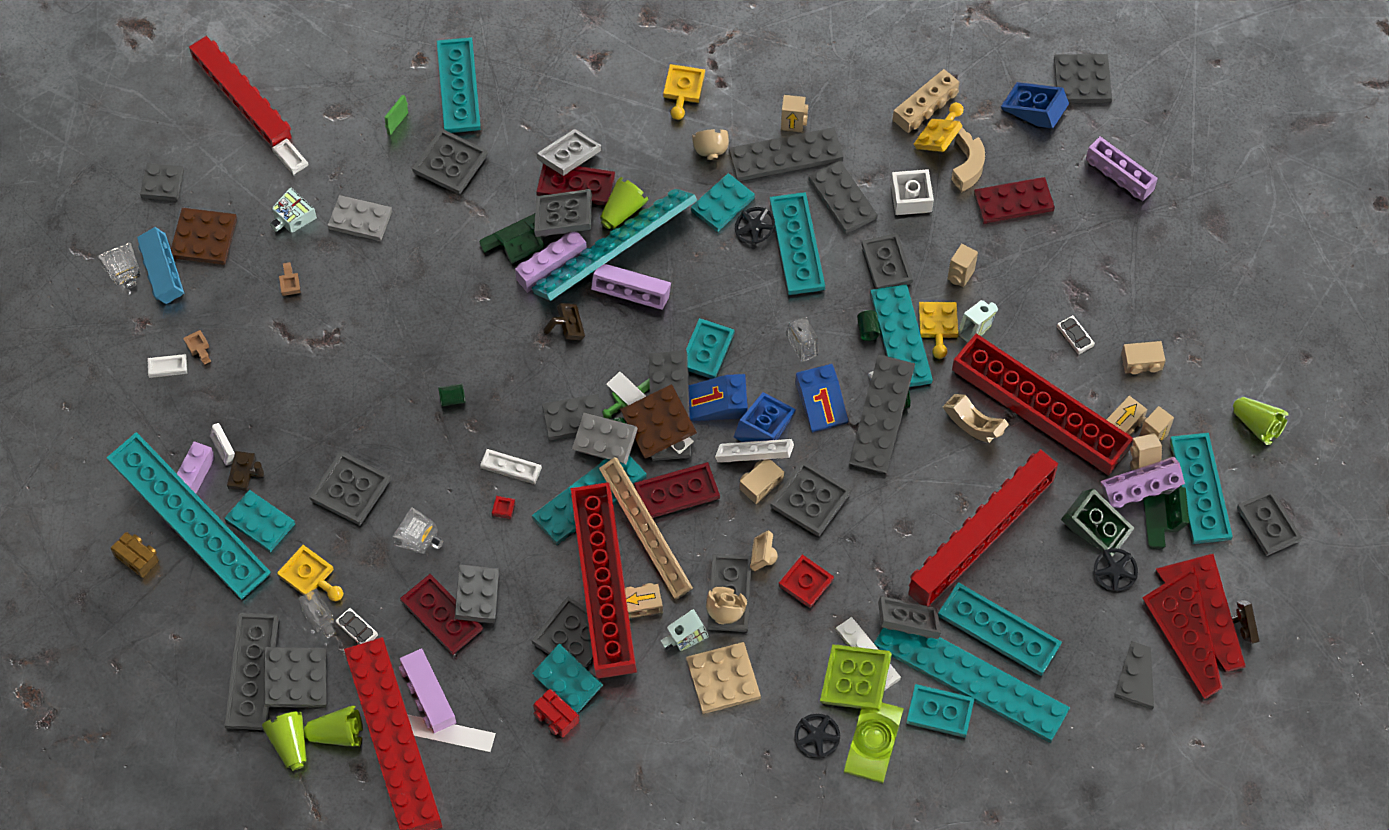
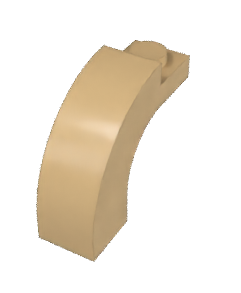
M962 127L956 134L955 141L966 154L968 160L953 169L951 178L961 192L969 189L979 180L985 161V149L980 138L978 137L973 140L970 133L966 132Z
M954 394L943 406L949 417L960 428L974 438L990 443L993 438L1000 437L1009 425L1005 419L990 418L979 412L966 395Z

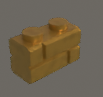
M125 532L119 538V541H116L111 547V551L117 559L140 577H144L158 563L157 552L150 545L144 546L142 544L143 541L136 534L130 535L128 532Z

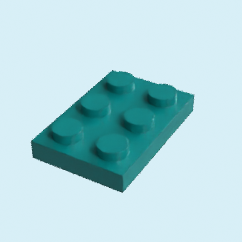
M728 173L691 206V211L718 232L755 199V194Z
M699 318L686 348L688 353V371L711 379L716 378L735 330Z
M251 490L243 496L224 518L225 522L270 553L295 525L293 519Z
M558 644L532 673L544 686L554 691L577 714L603 686L561 644Z
M915 684L906 724L966 738L975 698Z

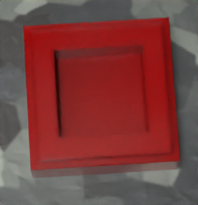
M496 496L492 516L511 519L515 499Z

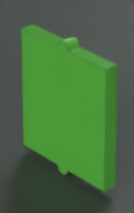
M404 95L399 98L384 117L385 127L389 135L393 133L408 114V103Z

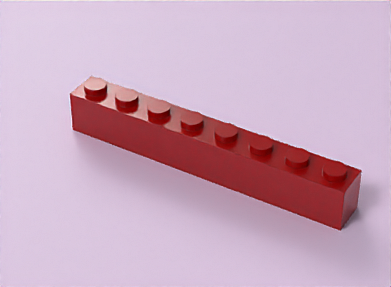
M206 35L189 46L192 58L271 147H274L286 138L288 140L292 138L290 133L291 127L288 122H283L276 109L273 110L270 107L269 101L265 97L262 98L258 89L249 84L250 82L246 75H241L237 65L229 61L227 54L219 50L214 40L211 41Z

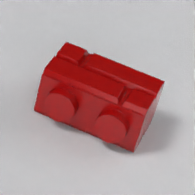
M551 689L544 693L533 705L534 716L540 722L544 720L549 725L548 729L554 735L559 734L561 737H564L580 721L579 715Z

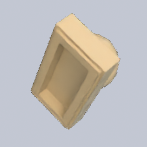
M769 530L754 538L750 568L754 571L766 565L774 564L778 558L777 551L772 547L773 534Z

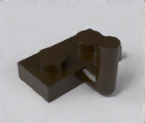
M560 303L557 307L560 317H553L544 327V333L549 334L556 325H562L565 339L582 340L585 337L577 304Z
M235 451L227 482L228 489L247 491L251 476H264L261 463L258 461L254 463L255 453Z
M1245 600L1238 601L1237 615L1232 616L1233 623H1241L1240 633L1244 640L1252 644L1260 642L1252 603Z

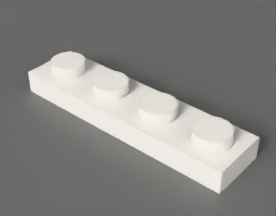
M792 439L720 444L715 457L717 462L790 458L794 443Z
M852 617L836 627V632L848 646L878 650ZM891 664L889 665L884 691L901 679V676Z

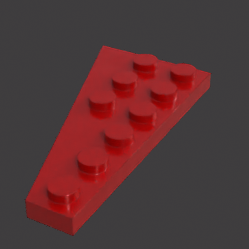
M1214 554L1156 568L1157 573L1166 583L1191 566L1195 567L1215 657L1226 672L1245 668L1246 665Z
M1191 566L1142 598L1203 698L1206 699L1223 688L1195 567Z

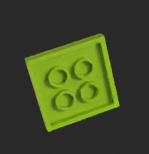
M832 644L820 702L822 704L880 711L892 653L886 650Z

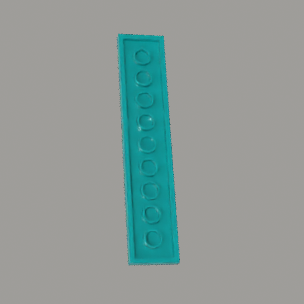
M679 189L671 190L666 197L656 200L651 207L640 211L638 216L628 219L623 226L612 230L610 235L597 240L591 248H586L576 258L569 259L563 267L553 270L551 275L538 280L536 285L532 287L534 294L551 301L696 202L695 194Z
M137 432L106 457L113 467L241 600L271 574L270 570Z
M883 627L874 642V645L879 650L890 651L893 658L961 695L975 698L974 702L1049 743L1052 742L1070 710V707L941 637L939 639L926 638L921 635L908 634L903 631L889 630Z

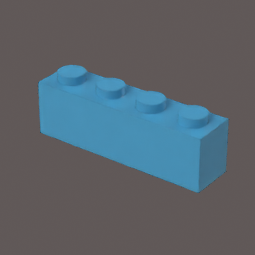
M154 227L138 236V248L143 255V264L148 271L147 277L152 284V294L155 299L167 304L183 295L184 290L166 234Z

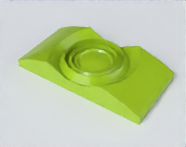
M882 702L880 711L861 709L844 773L879 783L884 782L904 708Z

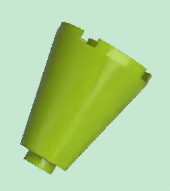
M622 177L617 180L600 216L601 224L607 229H615L649 200L648 197L643 198L642 194L644 192L629 180L623 182Z
M1247 397L1238 398L1233 404V412L1266 445L1272 443L1270 440L1273 437L1277 439L1287 424L1288 420L1285 419V415L1288 416V412L1283 409Z
M348 706L311 720L304 726V736L308 738L309 742L352 747L360 746L362 737H359V731H363L360 712L358 709L354 710L356 706Z
M294 711L277 716L273 723H271V720L264 722L262 728L286 768H291L292 771L303 768V764L306 762L302 713Z

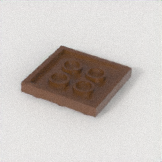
M182 208L171 246L173 259L225 265L237 221L236 214Z
M672 384L620 409L627 424L638 428L635 440L645 459L697 434Z

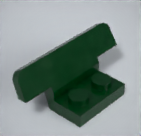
M535 213L479 241L484 252L499 245L503 246L510 263H515L545 248L541 237H536L534 232Z
M1178 487L1170 494L1160 493L1156 496L1144 497L1148 545L1153 549H1163L1166 547L1164 532H1179L1189 524L1186 488Z

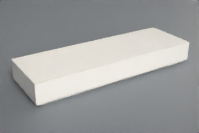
M489 449L486 450L480 464L481 469L536 484L542 466Z

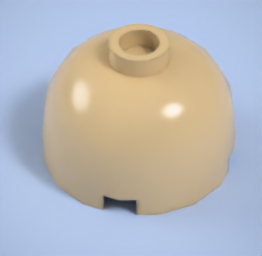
M715 129L696 132V136L692 135L694 149L699 155L707 157V160L718 159V155L723 154L728 148V131L720 129L721 133H717Z
M713 588L712 592L709 591L706 600L708 614L718 624H730L738 621L747 606V600L741 593L738 596L733 594L734 590L731 588Z

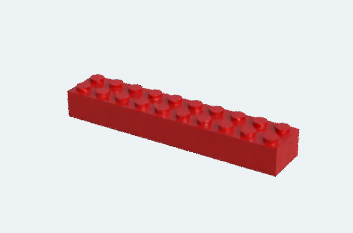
M977 333L954 358L952 371L1108 476L1130 450L1133 437Z
M1041 449L1036 454L1032 453L1027 459V463L1023 467L1019 466L1014 472V476L1011 479H1006L1001 485V489L998 492L994 491L990 495L989 501L985 505L981 504L977 508L976 514L972 518L968 517L964 521L963 527L959 531L955 530L951 534L950 540L946 544L942 543L938 547L937 553L933 557L929 556L923 563L924 566L912 573L908 595L920 605L930 606L1054 481L1058 468V463Z
M610 482L571 488L593 661L597 679L637 673Z
M383 637L344 649L399 829L436 830L442 828L437 806Z

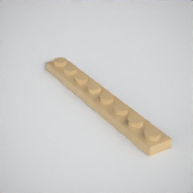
M614 457L599 469L605 480L610 482L612 492L674 599H679L692 590L693 587L618 458Z

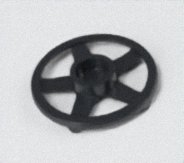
M753 207L742 211L735 223V233L745 243H760L772 234L775 227L774 216L767 208ZM753 211H761L756 218L748 214ZM766 213L771 217L772 225L762 223ZM744 217L748 224L738 229L739 223ZM762 229L770 230L764 238L758 240V233ZM750 231L752 241L744 239L740 234Z
M1111 548L1104 550L1097 557L1094 564V573L1098 582L1106 589L1123 591L1130 588L1136 581L1138 567L1131 553L1122 549ZM1118 552L1125 556L1116 562L1109 553ZM1104 556L1109 566L1097 570L1098 562ZM1129 559L1133 564L1134 574L1124 569ZM1109 575L1112 578V587L1106 585L1099 576ZM1121 576L1132 580L1128 585L1118 588Z
M810 714L802 718L797 724L795 741L799 749L805 754L812 757H824L831 754L837 748L840 742V730L830 716ZM812 718L823 719L818 727H814L807 721ZM828 722L834 726L837 736L825 732ZM803 724L809 731V735L799 740L798 732ZM825 740L835 741L834 746L829 751L823 753V742ZM812 742L815 744L817 754L808 752L802 745Z

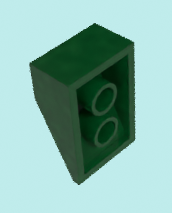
M1095 489L1082 491L1061 518V521L1075 534L1102 552L1111 548L1119 549L1134 529ZM1111 552L1109 554L1113 557L1116 552Z

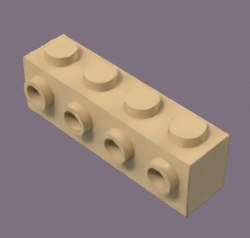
M943 69L894 110L893 121L907 133L917 129L922 121L929 119L934 111L938 108L941 109L946 104V101L958 94L959 81Z

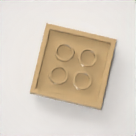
M744 642L686 657L702 714L761 699Z

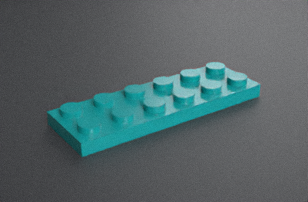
M472 37L438 40L437 51L444 130L450 133L481 130Z
M806 192L770 197V206L775 219V231L788 295L825 290V282Z
M907 284L870 290L874 311L877 312L879 329L886 356L915 363L910 387L932 384L933 379Z
M1209 433L1171 436L1170 444L1173 457L1180 463L1185 482L1180 487L1186 488L1189 529L1193 544L1232 540L1233 535Z
M630 455L626 464L620 463L633 486L634 483L642 481L647 477L646 472ZM605 459L532 515V519L556 545L576 531L571 488L607 483L599 468L610 460ZM612 492V498H613V502H614V501L617 500V499H616L614 493Z
M959 582L938 612V617L1040 676L1043 675L1062 644L1058 639Z

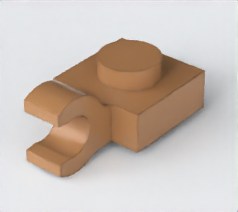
M290 262L283 263L285 275L279 276L282 296L301 293L298 273L293 274Z
M201 330L183 338L192 356L198 353L204 365L211 362L205 350L209 348V344Z

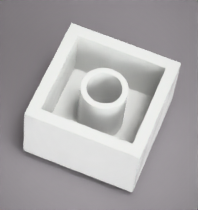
M929 169L892 172L891 190L895 215L932 212L934 199Z

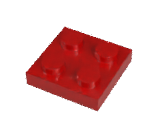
M802 554L781 579L778 586L811 608L834 580V576Z

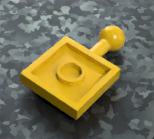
M670 64L663 97L677 99L676 106L670 112L673 119L681 120L684 117V101L699 103L705 69Z
M955 102L950 105V113L945 120L931 119L914 142L915 148L944 152L962 128L960 121H954V118L962 115L963 106Z
M919 302L921 338H935L936 345L933 347L932 353L935 358L943 359L947 355V348L943 345V338H958L957 303Z
M302 545L277 572L278 577L306 598H309L318 587L327 592L328 598L331 601L336 602L343 597V590L339 586H331L324 581L334 570L333 566L305 545Z

